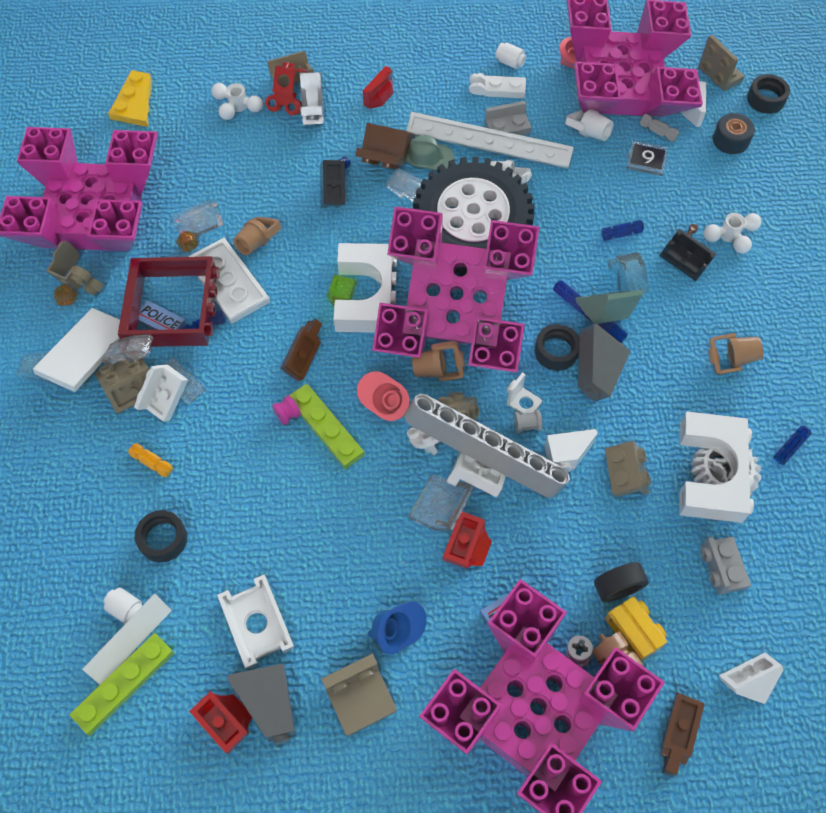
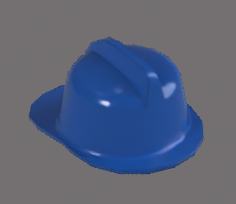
M409 601L391 610L382 611L375 616L372 628L368 631V636L374 639L384 653L391 655L398 653L400 650L415 643L422 636L427 623L425 610L419 603Z

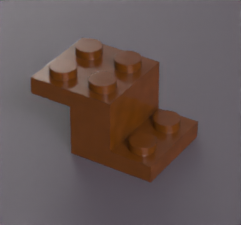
M367 123L362 148L357 147L355 156L362 157L361 162L378 165L380 161L382 162V167L398 170L399 166L405 167L411 139H415V134Z

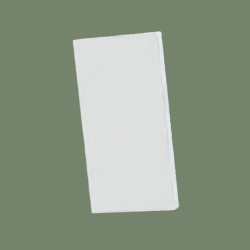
M225 238L188 256H213L216 267L220 269V278L216 279L218 296L214 298V301L231 324L270 303L268 295ZM197 276L204 285L205 276Z
M91 308L33 368L34 374L76 392L120 344L121 340L117 335L120 320Z

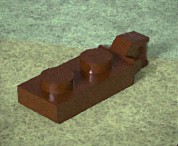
M317 319L307 321L306 325L298 330L280 368L297 382L304 379L321 343L317 334L322 323Z
M678 692L674 696L660 753L661 756L666 757L662 773L671 777L678 774L680 763L686 765L688 759L692 756L705 705L701 701Z

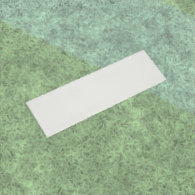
M154 593L82 670L98 684L103 683L172 610Z

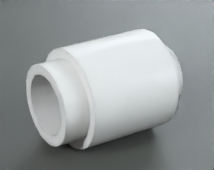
M501 43L497 48L495 58L499 59L500 63L518 69L519 66L522 67L524 65L526 55L525 50L509 43Z
M122 588L108 592L103 601L105 604L104 610L124 624L143 606L141 600Z

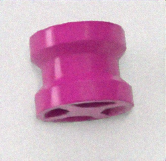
M289 395L284 397L281 403L272 405L275 415L284 426L293 417L298 418L301 416L297 404Z

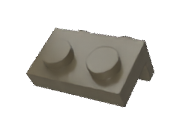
M305 51L267 61L272 82L274 81L275 66L282 65V62L294 63V68H304L307 70V72H295L294 83H300V73H314V69L308 63ZM282 74L279 76L278 82L280 86L287 87L290 80L287 75Z
M451 392L447 397H439V402L475 421L479 416L477 398L464 396L462 392Z
M634 441L605 448L612 494L615 497L638 491L644 495L649 494L648 485H651V478L648 471H645L644 462H647L645 450L640 448Z

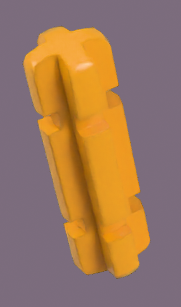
M134 443L128 450L131 457L140 460L139 462L153 471H157L163 477H168L173 471L170 463L165 460L162 461V458L147 449H143L138 443Z

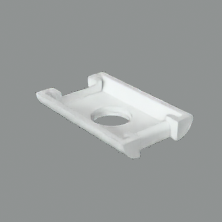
M265 574L254 579L255 587L231 596L229 590L217 595L246 669L258 666V659L280 649L285 654L294 647ZM260 613L267 618V626L260 633H251L246 627L247 619L252 614Z

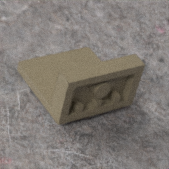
M714 35L708 36L698 67L723 91L742 83L744 75L735 68L738 58Z
M139 352L124 355L121 360L113 364L103 365L99 371L95 372L117 414L135 405L137 395L143 387L149 368Z
M373 654L321 678L346 736H350L397 711L378 670V664Z

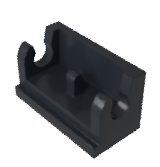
M322 160L320 163L321 208H328L329 206L339 208L345 205V160Z
M679 228L659 256L694 281H697L717 254Z

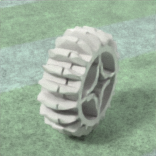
M708 448L697 450L695 458L691 462L693 466L691 474L696 476L694 482L719 485L730 481L731 470L725 458L710 459L715 456H722L714 450ZM752 457V463L749 467V475L753 476L750 496L758 488V483L761 480L759 472L762 466L756 464L758 457Z

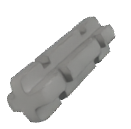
M644 114L641 118V126L649 127L650 131L662 137L667 136L666 139L671 142L677 139L679 130L673 127L670 129L669 125L656 118L653 120V117L648 114Z

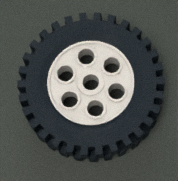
M463 157L460 158V164L456 165L453 159L448 161V168L441 164L437 166V174L432 170L428 173V180L424 178L421 181V188H417L416 198L413 200V209L443 213L442 243L487 249L491 219L533 226L535 207L534 203H532V194L528 193L529 187L527 184L521 185L522 178L518 174L512 177L513 169L510 167L503 171V163L498 161L495 166H492L491 159L485 158L484 163H478L479 157H473L472 162L467 163V158ZM482 231L483 233L475 234L474 232ZM462 266L457 267L454 274L456 272L461 273L460 277L467 273V269Z

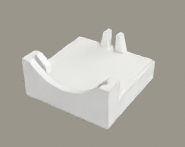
M458 451L456 462L446 482L456 486L461 479L497 497L502 490L506 476Z

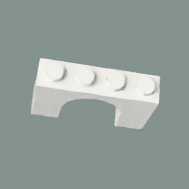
M339 243L337 260L339 275L369 276L375 279L381 288L374 296L365 300H335V332L375 333L379 303L396 304V291H392V285H396L397 274L392 271L393 267H397V259L387 255L389 244Z
M694 412L685 413L680 422V445L708 448L718 452L726 459L730 466L731 479L719 485L686 481L679 493V515L743 523L752 514L754 501L750 499V490L753 486V476L749 475L752 452L749 451L748 445L751 441L752 431L748 428L747 418Z

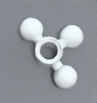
M216 83L212 86L211 93L215 99L222 100L225 97L228 98L229 103H224L219 107V115L224 120L232 119L235 116V112L244 111L246 108L254 113L261 111L263 108L262 99L258 96L247 98L245 88L241 84L235 83L226 87L222 83Z
M730 213L726 216L722 227L715 224L708 225L704 229L703 235L709 242H716L720 237L726 242H734V250L744 254L751 249L752 242L749 237L741 235L742 230L745 228L749 231H755L761 226L762 221L760 216L755 213L748 214L745 218L738 213Z

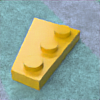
M131 70L108 113L111 120L148 127L149 98H151L152 78L149 73Z

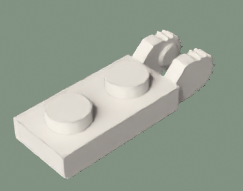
M473 73L470 76L469 81L471 85L469 86V92L474 95L525 98L526 78L484 76L482 73Z

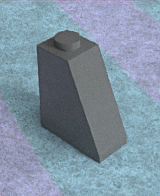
M596 323L582 329L580 332L578 388L595 402L611 396L630 354L629 349Z
M283 663L227 675L233 690L268 742L273 741L274 745H280L290 742V737L296 736L286 671Z

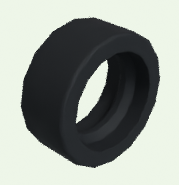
M771 74L760 75L753 80L747 94V101L756 111L768 114L779 112L783 109L790 95V86L779 76ZM758 90H770L777 94L779 98L765 97Z
M548 325L537 336L534 351L536 359L549 370L561 371L570 368L579 356V335L566 325ZM553 338L562 339L571 346V352L567 356H553L544 349V343Z
M166 510L153 511L139 521L135 529L134 540L140 552L147 559L157 563L168 562L177 558L184 550L187 543V531L181 519L173 512ZM158 524H171L176 530L175 540L162 550L151 549L146 542L148 532Z
M638 562L613 568L594 580V585L602 602H611L632 595L645 588L649 583L641 563Z

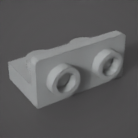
M525 101L486 108L484 122L486 128L517 135L531 134V125L525 113Z
M708 537L701 545L700 552L703 561L708 564L710 570L709 579L711 585L716 587L718 595L751 587L734 537L714 540L713 537Z

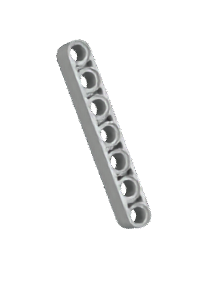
M417 395L404 414L406 422L412 427L545 497H555L570 480L568 472L563 467L428 395Z

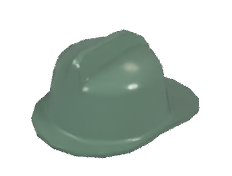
M420 135L415 139H411L406 161L411 166L437 170V166L441 164L448 168V161L454 159V154L450 148L437 143L433 137Z

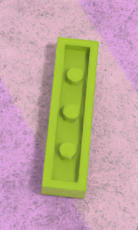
M305 384L289 395L297 404L301 417L344 469H347L365 456L363 449L308 384Z
M154 633L69 715L87 735L91 736L175 653Z

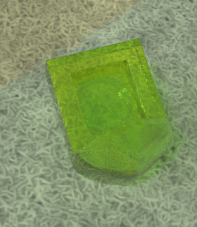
M334 274L329 291L326 293L327 300L333 306H335V300H352L357 281Z

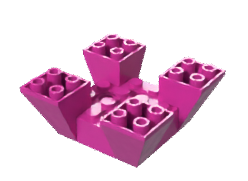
M567 0L570 33L576 56L574 70L577 96L583 113L592 109L598 111L599 114L634 116L648 114L652 117H663L702 107L703 101L697 69L665 67L664 58L691 37L686 2L646 0L637 33L611 31L608 0Z
M27 127L17 162L43 184L45 190L43 197L6 196L0 215V236L40 248L56 249L60 242L67 241L79 250L129 251L136 237L143 205L140 199L151 168L158 133L156 131L113 130L105 164H84L77 161L70 128Z
M394 207L387 255L412 265V275L407 306L379 303L372 351L421 358L427 339L447 342L456 341L460 344L471 345L469 366L517 373L525 324L502 321V308L507 280L529 277L533 274L540 227L491 220L487 249L442 243L443 213ZM457 267H465L467 273L462 277L456 276L454 271ZM432 286L440 288V293L435 297L428 295V290ZM459 289L463 291V297L460 300H453L450 297L453 290ZM477 293H484L487 296V300L481 304L476 303L473 298ZM452 312L460 315L459 321L454 324L447 321V316Z
M520 579L488 622L489 628L504 652V655L479 688L457 670L453 669L419 718L466 755L481 740L527 777L517 795L538 812L582 813L602 781L575 761L598 725L635 731L665 682L617 647L613 649L594 677L548 644L567 612ZM546 682H556L559 686V691H550L547 688ZM516 686L519 688L521 696H510L507 692V687ZM530 704H540L544 709V714H534L531 711ZM554 721H563L567 726V733L558 732L554 727ZM514 727H525L528 731V737L525 739L518 738L514 733Z

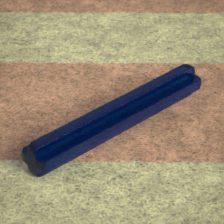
M559 280L554 285L553 291L590 320L576 302V297L582 296L564 281ZM613 321L597 324L620 343L627 338V332Z

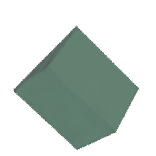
M643 290L609 292L576 297V302L594 324L612 322L630 317L643 295Z

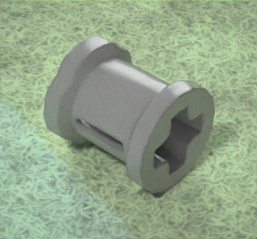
M537 409L534 412L523 414L514 412L516 433L519 434L523 430L531 429L542 431L540 410Z
M584 636L573 637L568 643L566 657L581 668L587 666L591 660L592 643ZM578 649L583 650L581 656L576 654Z

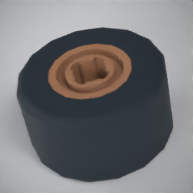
M738 113L724 115L717 123L712 137L713 143L717 149L724 153H742L749 147L755 132L754 124L749 118Z

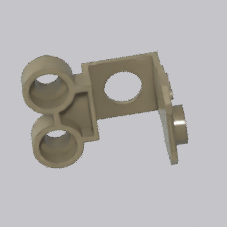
M67 241L60 242L53 253V261L46 272L59 282L77 290L85 285L83 290L95 296L97 293H100L104 284L91 277L92 274L85 269L75 265L79 260V251Z

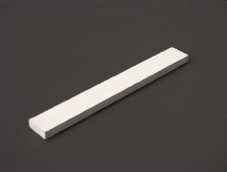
M411 112L407 131L415 134V136L429 135L438 141L566 169L569 168L574 148L568 145Z

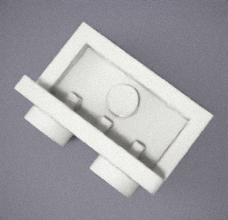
M169 365L152 366L146 374V380L137 395L134 408L137 410L147 409L163 422L170 421L188 379Z

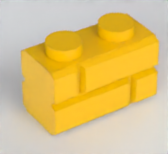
M633 596L611 610L605 617V620L615 634L621 632L629 643L628 651L635 652L640 660L643 661L663 648L668 641L666 640L667 635L663 627L658 623L654 624L649 617L650 611L646 604L641 600L637 601Z

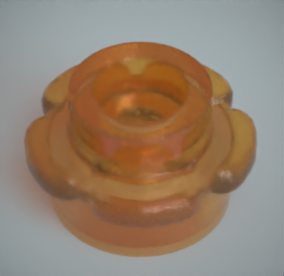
M184 231L179 235L176 243L183 251H192L198 246L197 234Z
M60 285L54 290V299L59 306L74 303L77 293L69 285Z

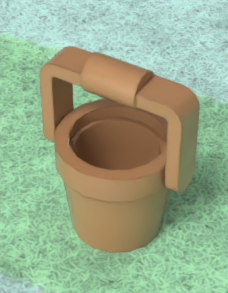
M255 217L244 224L243 228L233 238V243L239 252L249 255L261 246H264L282 228L278 219Z
M736 333L712 337L709 340L710 350H708L710 363L713 364L714 372L718 375L742 371V365L763 359V346L758 336L737 338ZM727 339V351L732 369L720 370V359L715 341Z
M456 341L431 345V350L422 353L421 358L412 357L413 371L416 378L437 377L439 381L460 379L464 376L465 361L463 352L460 351L459 344ZM453 348L455 364L459 372L446 373L443 349Z

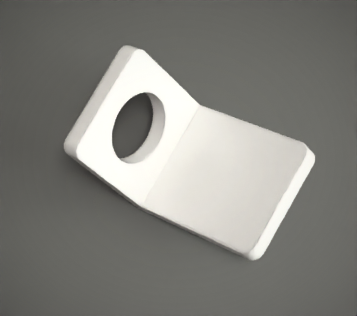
M524 373L516 381L513 380L506 391L508 393L507 405L521 414L534 412L542 403L539 397L523 388L526 376ZM522 398H529L532 400L533 406L529 409H524L520 406L519 401Z

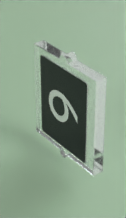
M633 140L631 149L627 153L629 158L626 169L663 176L665 165L668 163L666 158L669 148Z

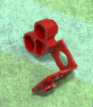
M282 62V65L275 66L272 90L274 95H269L265 101L269 111H280L283 105H285V110L289 115L301 113L300 107H302V102L296 98V93L293 92L295 72H307V70L304 68H294L295 64ZM282 74L289 77L290 82L287 87L280 86L278 82L279 76ZM272 99L276 102L275 107L270 105ZM291 103L295 105L294 111L290 109Z

